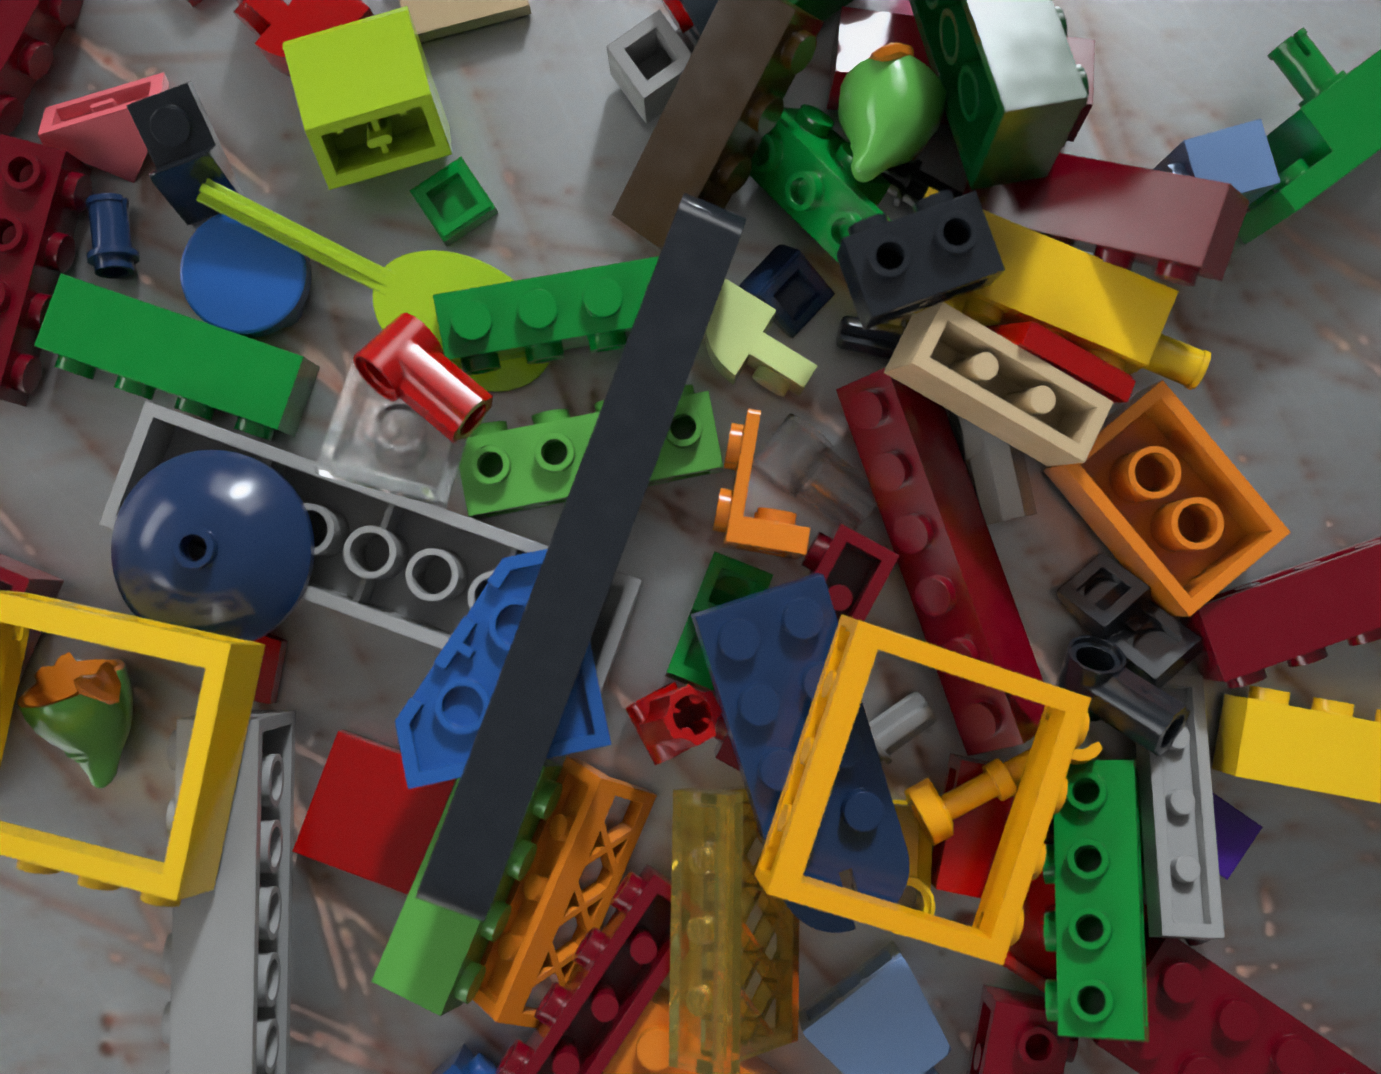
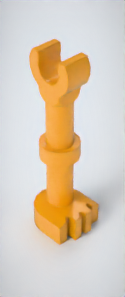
M1100 742L1093 743L1084 749L1074 750L1070 764H1085L1093 760L1103 749ZM1031 748L1003 763L999 758L988 762L982 766L984 773L939 796L929 778L905 789L903 792L906 796L905 800L931 844L935 846L953 836L952 820L995 797L1004 801L1016 795V786L1020 783Z

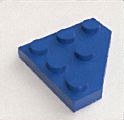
M547 549L501 559L488 579L487 585L467 615L462 618L433 662L434 665L413 697L409 698L396 718L395 726L408 789L461 777ZM589 642L546 759L611 745L591 642Z

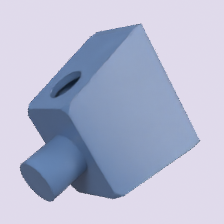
M894 941L890 942L798 1013L802 1033L843 1074H939L934 1066L948 1056L952 1050L907 961Z

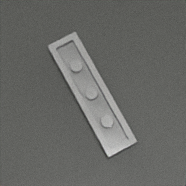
M1177 673L1161 690L1187 705L1186 708L1190 710V714L1185 727L1178 734L1171 747L1159 757L1136 743L1149 937L1197 940L1225 939L1203 675Z

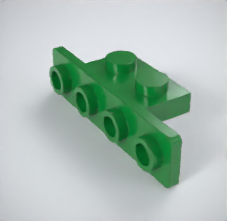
M803 104L800 108L784 107L779 121L770 132L764 134L751 159L752 169L750 176L838 262L836 253L844 237L850 236L847 229L862 219L883 213L876 205L880 204L891 183L881 174L865 183L859 182L854 178L851 169L853 152L850 148V142H846L832 129L834 121L825 112L808 104Z

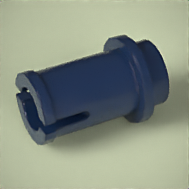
M99 193L86 198V208L89 212L92 249L86 253L87 263L94 266L95 275L102 278L119 279L133 275L135 273L134 265L140 262V255L136 249L132 248L128 215L129 199L127 197L123 198V195L116 193Z

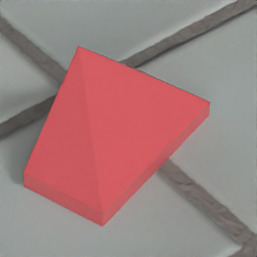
M163 72L46 107L38 131V137L43 145L66 150L81 162L135 183L148 149L126 105L169 89L167 77Z

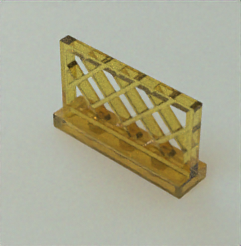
M745 785L717 789L683 788L673 790L668 1066L699 1074H739L740 1061L798 1041L800 920L791 912L782 898L767 894L754 876L761 853L754 866L747 857V854L756 838H758L762 846L763 843ZM757 903L762 911V915L752 933L746 922ZM774 933H776V952L772 960H770L765 951ZM755 971H757L762 979L750 1000L745 990ZM775 998V1027L770 1028L764 1018Z

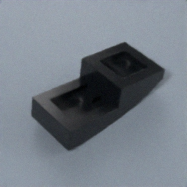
M1103 552L1057 590L1060 601L1092 636L1102 637L1116 644L1126 656L1125 667L1159 689L1202 652V638L1151 601V587Z

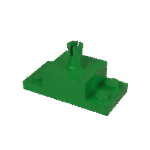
M1303 27L1293 34V37L1287 38L1267 55L1271 61H1274L1303 100L1298 104L1299 110L1266 136L1280 183L1248 205L1250 211L1245 214L1238 234L1245 245L1297 212L1381 149V49L1349 73L1342 70L1337 74Z

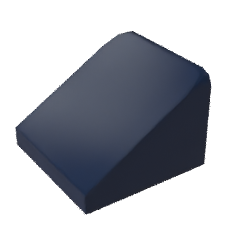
M784 244L776 246L739 285L743 290L776 309L773 322L791 338H794L835 294L799 249Z

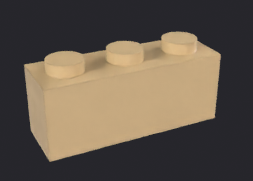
M944 302L912 315L884 371L890 377L1048 467L1084 463L1114 403Z

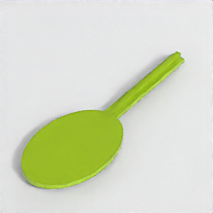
M207 178L205 184L202 183L199 189L200 193L196 199L217 212L372 289L374 312L382 330L401 313H408L422 321L436 336L441 346L442 340L433 299L434 294L515 281L502 271L483 261L448 251L426 250L402 255L388 263L385 267H382ZM526 357L500 361L501 369L497 371L470 375L469 377L487 392L511 391L522 388L536 380L544 372L549 362L527 364Z

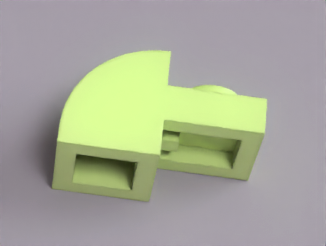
M725 278L705 331L706 348L715 368L727 381L734 385L745 366L749 365L756 370L752 378L766 389L782 397L789 390L800 397L813 376L817 365L767 335L766 333L773 323L776 309Z

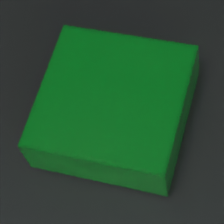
M459 157L409 190L447 247L498 214L496 207L462 157Z

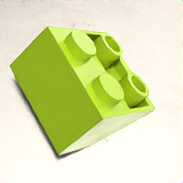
M408 6L283 42V50L304 130L329 190L452 155L450 126Z

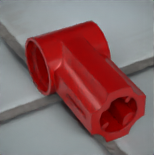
M401 313L353 357L357 371L375 392L389 401H397L400 398L453 444L462 438L466 439L481 424L484 416L492 407L493 396L444 356L443 348L436 336L422 321L411 314Z
M675 681L642 697L625 708L654 765L668 761L716 735V721L722 713L711 691H698L689 684L678 688Z

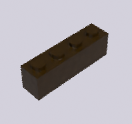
M718 0L611 215L662 250L684 192L725 209L733 193L737 192L747 181L752 169L751 159L764 134L770 132L779 121L784 109L783 99L796 74L801 72L811 61L817 46L816 37L824 22L788 0Z

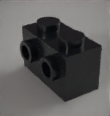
M951 190L941 191L916 202L912 206L914 213L889 221L886 213H881L862 219L847 229L850 236L842 239L836 256L863 330L990 286L1003 273L1005 268L976 191L954 198Z

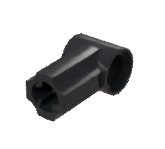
M1092 635L1079 636L1072 639L1067 646L1055 686L1091 698L1087 710L1090 718L1089 722L1102 720L1156 756L1162 755L1171 747L1178 734L1185 727L1190 714V710L1186 708L1187 705L1125 668L1126 656L1122 649L1113 642Z

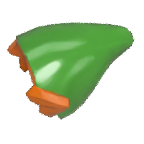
M889 43L871 52L869 58L853 67L841 84L838 106L839 122L851 142L850 148L853 152L851 169L854 178L859 182L871 181L888 168L907 163L910 160L914 161L928 140L936 133L943 118L946 90L937 75L923 62L914 57V49L910 45Z
M68 652L61 655L53 666L41 667L35 673L36 683L19 697L17 705L25 721L36 734L50 744L64 750L66 756L77 762L89 777L90 784L101 789L109 785L117 775L122 750L133 723V688L126 664L120 659L76 661L71 653Z

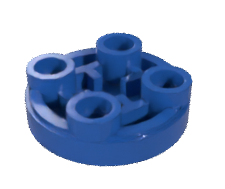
M221 213L204 222L193 233L187 242L181 258L180 281L188 304L204 322L248 338H255L272 334L282 328L291 327L303 315L304 304L310 292L312 279L309 257Z

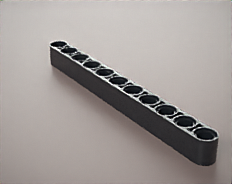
M685 192L681 198L415 896L416 899L484 922L489 912L745 226L746 217Z

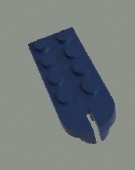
M814 573L691 614L763 846L838 626V620L824 575L820 573ZM861 700L803 875L843 887L839 872L849 869L853 882L851 885L853 891L897 904L908 881L909 854ZM782 899L791 912L811 928L829 933H843L856 929L852 919Z

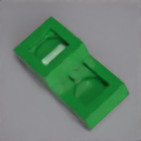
M714 551L665 676L683 684H689L703 692L711 691L716 696L691 614L769 588L774 574Z

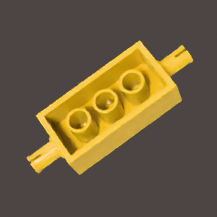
M929 187L923 198L940 191ZM983 210L1005 270L990 286L953 298L944 303L983 326L1034 321L1129 375L1143 368L1184 385V388L1189 390L1195 389L1199 385L1208 369L1211 352L1205 349L1200 350L1162 334L1179 292L1178 290L1125 268L1103 262L1101 258Z

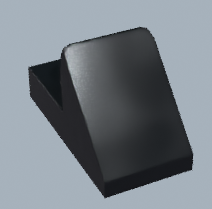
M192 81L126 105L156 166L148 174L152 183L187 226L220 214L196 200L200 193L199 189L202 183L205 184L207 178L244 196Z

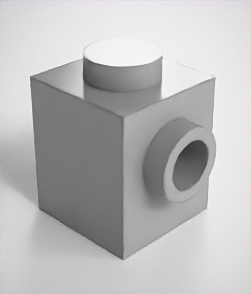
M660 9L606 46L611 76L646 124L662 114L695 48L686 33L682 34L679 29L676 31L673 29Z

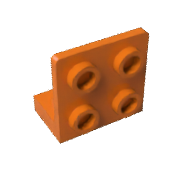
M748 408L744 424L731 423L723 469L735 470L732 490L720 488L713 531L725 533L724 548L797 560L806 555L810 527L795 525L796 513L758 507L757 512L754 513V518L744 516L761 410Z

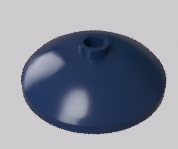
M200 450L185 453L161 463L148 472L134 486L124 500L114 524L111 540V564L114 578L124 602L135 616L252 642L276 629L294 611L307 589L314 564L315 546L312 524L308 512L295 489L283 476L265 463L240 453L225 450ZM201 536L206 542L207 549L203 558L195 561L191 558L188 547L193 538Z

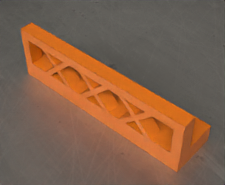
M566 756L556 781L562 784L559 801L547 820L540 819L531 841L537 845L533 863L521 881L515 879L505 902L512 907L509 920L500 937L495 942L489 941L480 962L481 965L486 967V972L482 984L472 1000L496 1023L537 1028L541 1022L534 1017L537 1008L525 1006L533 987L549 976L552 985L557 982L564 987L578 967V964L572 961L573 955L592 927L595 926L600 930L609 909L611 898L618 888L657 797L655 793L647 788L611 778L584 761ZM615 796L631 800L622 822L607 831L605 819ZM600 857L603 866L597 880L581 890L579 879L585 866ZM575 917L577 927L572 939L555 950L553 940L558 928Z

